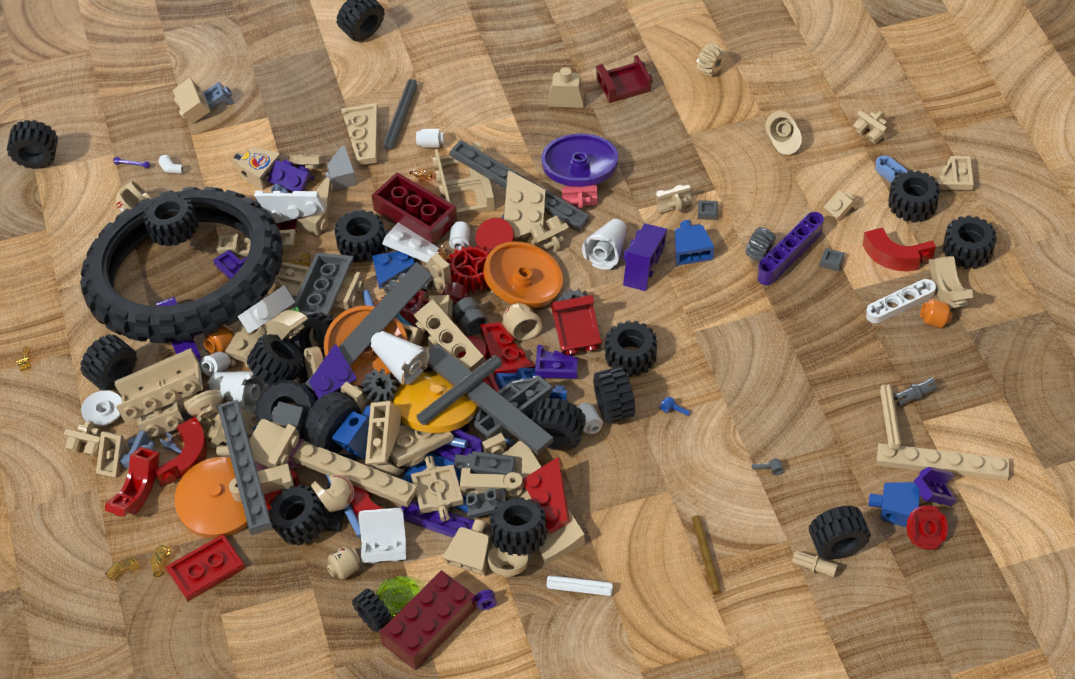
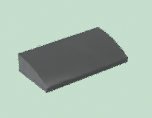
M316 253L291 309L298 307L300 313L304 315L324 312L325 315L330 314L354 260L353 256Z

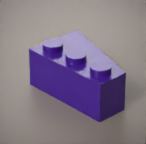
M644 223L641 230H637L635 240H631L629 249H626L623 260L626 261L623 286L642 291L647 290L648 277H652L654 273L651 268L654 263L658 264L665 247L666 228Z

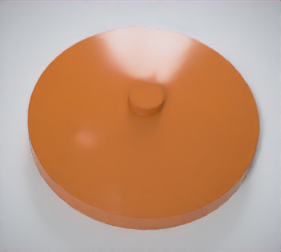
M506 242L491 250L484 264V277L488 286L499 298L510 304L521 303L530 308L544 307L557 298L563 285L562 271L555 259L543 249L529 243Z
M357 306L338 315L330 324L325 335V357L334 345L339 347L376 306ZM396 317L383 330L408 341L405 329ZM371 345L350 366L357 378V381L351 383V385L364 388L361 386V382L365 380L364 376L367 373L371 374L373 369H376L378 372L384 369L386 375L392 373L373 351Z
M230 457L210 458L196 464L184 474L176 488L174 503L181 522L188 530L201 537L217 538L222 534L228 537L248 526L242 502L235 501L229 489L230 482L236 478Z

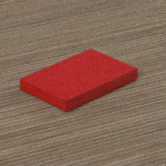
M224 534L165 566L187 602L246 569L244 562Z

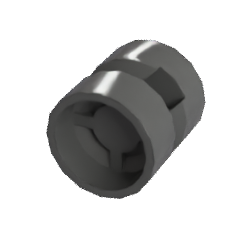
M467 297L461 299L453 307L452 314L469 336L481 333V324L489 323L488 318L474 298Z

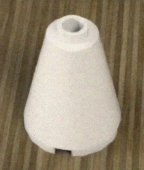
M612 219L586 238L582 245V253L586 260L589 259L593 263L592 266L602 270H609L619 262L627 232L625 223L619 219Z
M385 331L377 332L371 339L373 351L403 385L404 383L408 385L415 381L423 372L421 369L423 363L427 364L430 354L427 349Z
M252 371L216 372L209 379L210 390H219L222 398L228 402L238 399L240 408L252 413L256 412V403L261 393L268 388V384L255 376Z

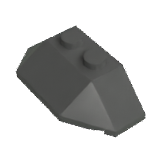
M538 375L533 378L512 381L497 393L531 419L536 403L549 398L553 387ZM478 407L474 426L488 439L502 433L504 439H509L513 436L506 428Z

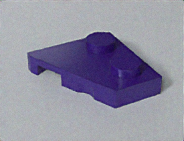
M334 345L310 379L309 384L318 399H320L324 394L341 390V386L345 382L351 384L357 381V378L338 346Z
M537 345L535 376L539 375L541 378L577 379V358L564 355L556 350L551 353L544 350V346Z

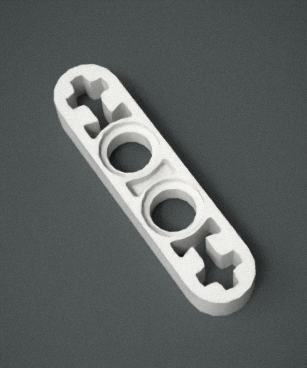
M923 279L868 305L866 318L872 323H880L931 299L935 294L936 285L932 280ZM910 294L915 298L908 300L904 296ZM890 302H894L898 306L895 308H891L887 304Z

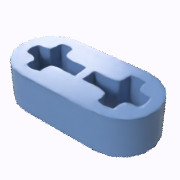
M880 156L876 160L875 170L889 182L894 180L895 175H900L901 172L907 173L903 166L889 156Z

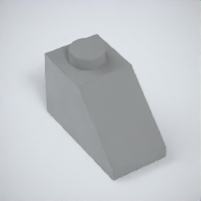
M342 146L327 164L328 172L325 173L326 177L330 178L334 191L356 185L350 159L345 146Z

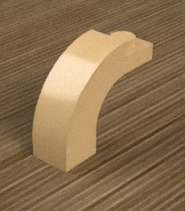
M954 256L929 259L932 281L936 285V292L940 301L948 303L950 308L968 305L967 299L973 298L972 289L962 287L958 279Z

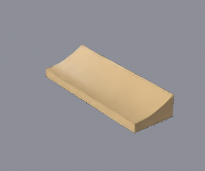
M518 441L511 448L500 454L516 457L514 472L520 474L522 479L541 468L530 448L521 441ZM523 484V492L521 493V495L517 497H505V499L509 501L510 498L519 499L520 497H522L525 500L531 499V497ZM569 509L570 523L552 534L546 527L547 538L544 540V545L539 546V550H537L545 564L585 546L584 532Z

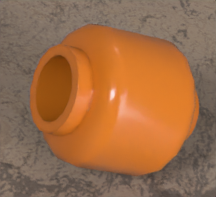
M935 299L924 302L920 311V318L923 319L924 324L936 328H942L946 323L949 324L953 315L948 303Z
M226 326L219 327L218 332L204 337L206 350L210 353H224L232 341L234 333Z

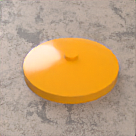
M436 371L422 372L411 384H400L397 392L394 394V405L401 410V422L412 429L426 433H444L463 427L474 418L479 406L463 395L427 424H420L416 417L417 414L454 387Z

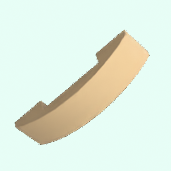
M295 229L279 230L283 242V252L294 247L296 231ZM239 234L220 235L217 252L223 254L230 250L236 257H247L251 241L249 238L240 239Z

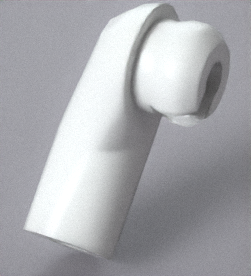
M168 155L160 156L159 165L164 172L183 174L184 166L182 164H173Z

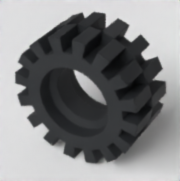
M366 588L352 600V605L355 611L358 612V616L375 632L381 630L392 619L391 613L388 611V607L384 605L383 600H380L379 596L375 595V592L369 588Z

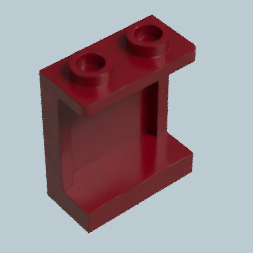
M638 55L634 56V63L611 70H606L603 64L596 66V79L609 103L651 92L652 75L647 72L644 61H641Z

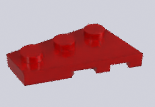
M501 322L481 324L480 332L486 344L489 359L494 355L501 359L502 365L493 371L495 377L497 373H516L518 368L536 367L532 361L530 362L526 358V353L522 348L519 349L514 343V338Z
M559 457L522 479L533 503L538 502L540 507H543L546 514V527L551 534L570 523L567 498L565 497L563 486L565 484L561 471L562 463Z

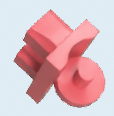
M566 185L562 187V199L573 206H578L579 209H583V206L598 205L597 185L584 187Z

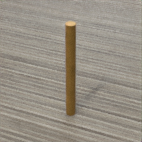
M695 515L692 517V522L712 594L718 595L721 593L701 517Z

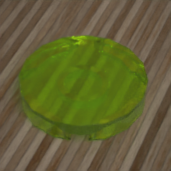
M397 576L395 579L385 580L378 587L376 595L379 596L380 600H383L384 605L388 607V611L393 618L420 590L416 582L410 578Z

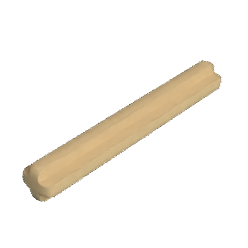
M883 384L880 394L888 445L890 449L898 450L901 439L891 385Z

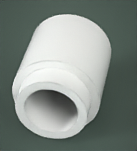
M421 129V131L416 132V144L422 148H440L441 144H444V133H440V129Z
M459 221L451 227L449 245L454 250H461L462 246L464 248L469 246L470 228L467 223Z
M223 352L207 355L201 360V369L207 376H212L216 372H224L230 366V358Z
M589 403L580 404L578 408L586 416L584 432L586 434L599 432L603 426V421L594 406Z

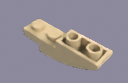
M286 310L263 324V327L266 329L267 335H277L281 340L287 336L291 339L305 327L303 324L308 318L300 312Z

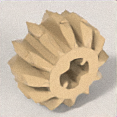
M706 44L698 55L699 58L696 61L698 63L697 68L705 75H716L718 70H721V66L724 65L723 62L726 59L725 51L716 44Z

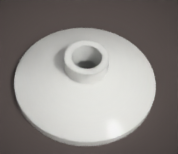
M106 390L91 394L85 399L81 407V414L84 420L93 421L95 426H104L114 422L120 417L116 405L122 403L121 397L115 392Z

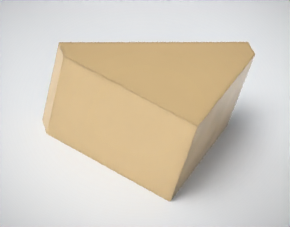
M101 432L96 468L97 474L111 477L118 476L123 466L120 463V458L122 454L129 453L123 435Z

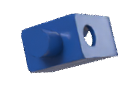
M684 220L680 223V228L675 229L676 266L713 260L714 245L703 225L692 226L690 220Z
M366 406L362 415L353 411L350 412L332 437L334 441L351 455H356V457L363 460L366 459L370 406Z
M915 482L885 483L882 495L869 494L868 506L881 508L880 519L882 521L906 527L909 515L914 509L919 507L920 490Z

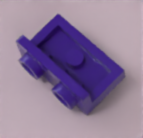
M276 160L267 181L272 184H279L292 192L304 191L309 179L314 180L315 176L310 174L311 170L300 166L298 169L290 161L284 160L280 162Z
M460 428L450 432L455 438L467 440V448L445 444L434 450V454L452 462H455L456 454L467 456V454H472L473 451L484 452L483 441L475 435L463 432Z
M927 467L920 471L919 476L914 480L920 490L921 497L927 502L952 506L957 501L946 485L954 477L952 472Z

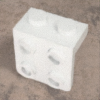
M401 508L360 511L359 525L362 542V563L405 560L407 544L403 510Z

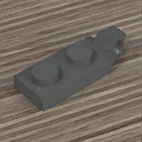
M473 451L472 454H467V456L456 454L454 469L470 468L471 474L507 475L514 472L516 457Z

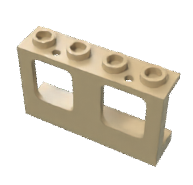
M480 142L472 143L474 148L482 152ZM435 149V157L432 158L434 169H438L435 174L437 183L441 182V185H439L440 196H444V200L449 203V195L474 191L477 205L456 209L457 217L495 210L490 180L469 168L470 177L445 181L442 168L463 163L451 156L439 157L438 150Z
M192 349L185 350L116 380L115 386L121 394L122 401L121 404L116 405V408L125 423L203 390L200 363Z

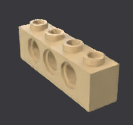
M433 299L414 314L418 321L415 323L416 326L423 333L427 331L430 334L428 337L430 342L434 346L438 344L471 372L486 362L484 356ZM436 323H441L437 329H432ZM453 337L452 342L445 343L447 338ZM466 352L464 357L458 358L459 353Z

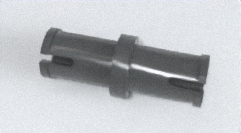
M930 377L917 385L912 384L908 389L894 394L895 400L903 397L902 400L896 402L897 405L901 407L912 400H920L923 395L937 390V384L928 387L935 380Z

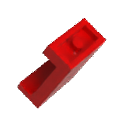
M593 295L552 302L551 304L560 352L566 353L567 356L578 354V350L586 349L587 352L598 350V346H601L603 343L602 339H600L595 316Z

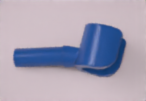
M666 397L661 402L660 409L665 413L673 409L687 416L690 414V411L678 406L672 397Z

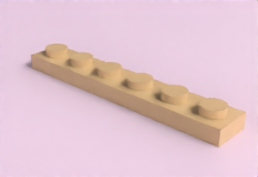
M303 441L293 456L294 462L328 476L333 474L343 475L350 480L353 486L406 507L409 506L418 491L417 485L321 447H316Z
M878 443L876 466L917 471L933 467L952 472L953 475L1008 481L1009 458L900 446L898 450H892L888 444Z

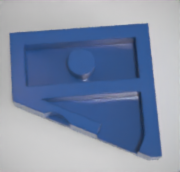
M400 251L372 256L379 289L384 288L385 283L391 279L397 280L400 274L407 273L414 265L413 257Z

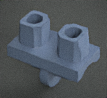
M139 431L137 437H130L128 441L130 452L129 454H122L120 458V463L125 468H129L130 455L138 448L144 447L156 451L154 449V441L147 437L145 431Z

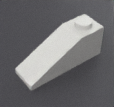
M283 285L237 317L248 333H251L291 306L295 301Z

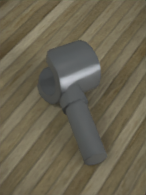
M777 458L770 460L766 464H752V469H771L773 475L783 473L781 461Z

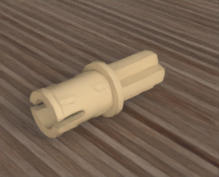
M799 551L794 553L792 559L793 564L811 569L813 573L817 571L833 578L838 567L837 563L820 559L818 555L814 557Z

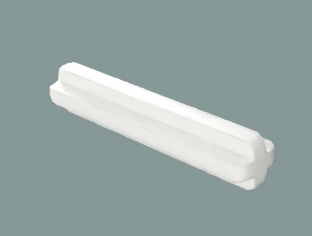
M549 575L546 583L548 589L607 596L612 595L613 583Z

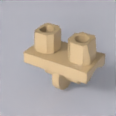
M860 110L857 113L858 120L853 126L857 133L862 135L866 129H869L870 132L867 138L872 143L876 144L881 139L886 141L889 135L886 133L887 127L885 126L888 122L884 120V112L879 111L877 114L871 112L870 115H867Z
M678 185L668 191H657L656 202L658 212L663 213L673 209L678 212L682 210V207L691 205L690 186Z
M556 215L546 221L550 228L549 231L545 232L541 223L530 229L534 238L531 240L533 245L548 240L544 244L546 249L550 247L554 251L560 249L559 243L564 241L562 236L556 238V235L564 232L569 227L567 223L562 224Z
M88 420L84 425H78L77 429L82 431V433L65 429L63 435L67 437L65 446L67 450L78 453L81 443H84L86 446L83 453L97 457L100 437L93 434L98 435L100 430L95 428L93 421Z

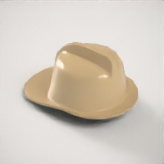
M776 111L767 118L765 129L777 151L784 155L795 153L802 144V135L794 119L784 111Z

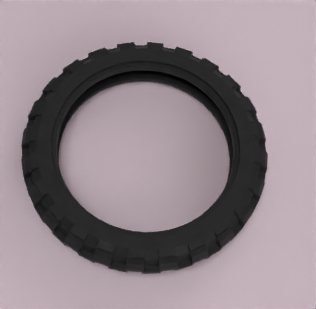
M187 187L178 192L170 190L159 193L160 196L153 199L148 197L138 202L133 209L127 208L115 218L114 223L109 222L101 230L98 238H95L87 251V257L84 259L81 269L82 278L80 281L81 291L87 307L99 323L105 324L106 328L114 333L122 334L132 340L146 342L149 339L152 343H169L170 340L176 339L178 342L194 340V336L200 334L207 336L218 332V328L225 324L230 326L239 320L237 316L260 302V296L264 297L269 292L275 282V276L279 274L282 264L281 257L283 255V242L275 219L269 211L262 210L261 205L253 199L231 190L224 192L223 189L216 187H205L202 190L198 187ZM167 195L184 196L187 200L191 201L198 222H212L233 227L242 232L251 241L248 256L235 276L219 289L199 299L172 306H148L132 302L114 290L115 276L123 260L136 246L150 238L143 218L144 211L147 210L148 205H151L153 201L159 200L161 197H167Z

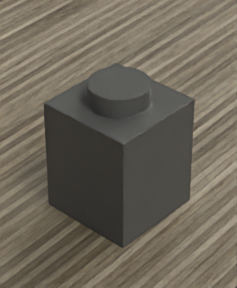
M278 402L277 407L275 406L272 412L273 423L284 428L289 424L296 427L297 431L302 432L303 422L308 411L299 406Z

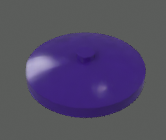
M584 133L569 134L553 140L544 148L541 156L542 169L550 179L557 183L574 187L591 186L607 180L615 173L618 167V152L611 142L600 136Z

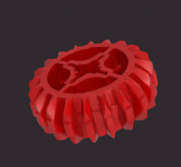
M469 245L468 248L462 246L461 250L455 249L454 254H449V259L446 260L450 265L451 282L462 284L468 291L471 290L473 294L475 290L482 292L483 287L489 289L484 277V264L491 251H487L486 247L480 249L479 245L476 247Z

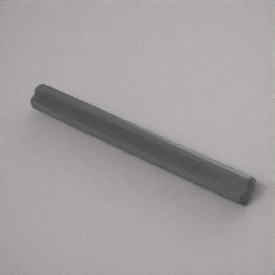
M415 79L407 80L383 143L385 149L391 150L394 148L417 87Z
M496 355L488 359L417 414L418 422L422 425L427 424L502 365L501 359Z

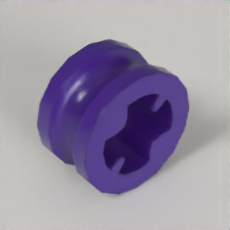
M492 590L478 592L475 595L477 608L479 610H489L495 607L497 604V600L494 598L495 593Z

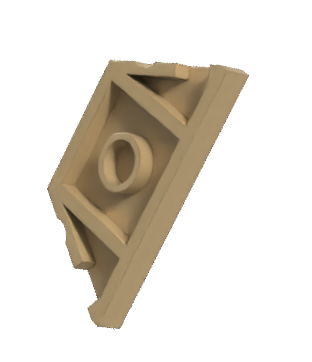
M508 171L504 220L514 229L515 239L519 237L521 239L531 233L530 229L540 223L544 226L546 190Z

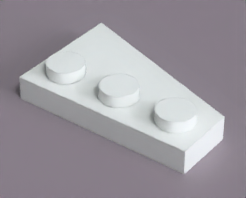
M255 191L254 196L261 205L262 210L269 211L276 223L325 211V204L317 191H294L292 194H282L281 191H273V193Z
M399 222L385 236L383 245L426 263L437 253L442 258H444L445 254L443 250Z

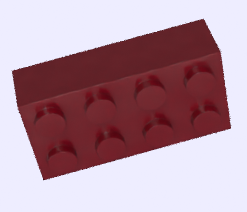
M398 172L371 195L375 212L395 224L399 222L433 245L458 222L456 206Z
M441 570L380 630L382 645L416 671L477 609L475 594Z

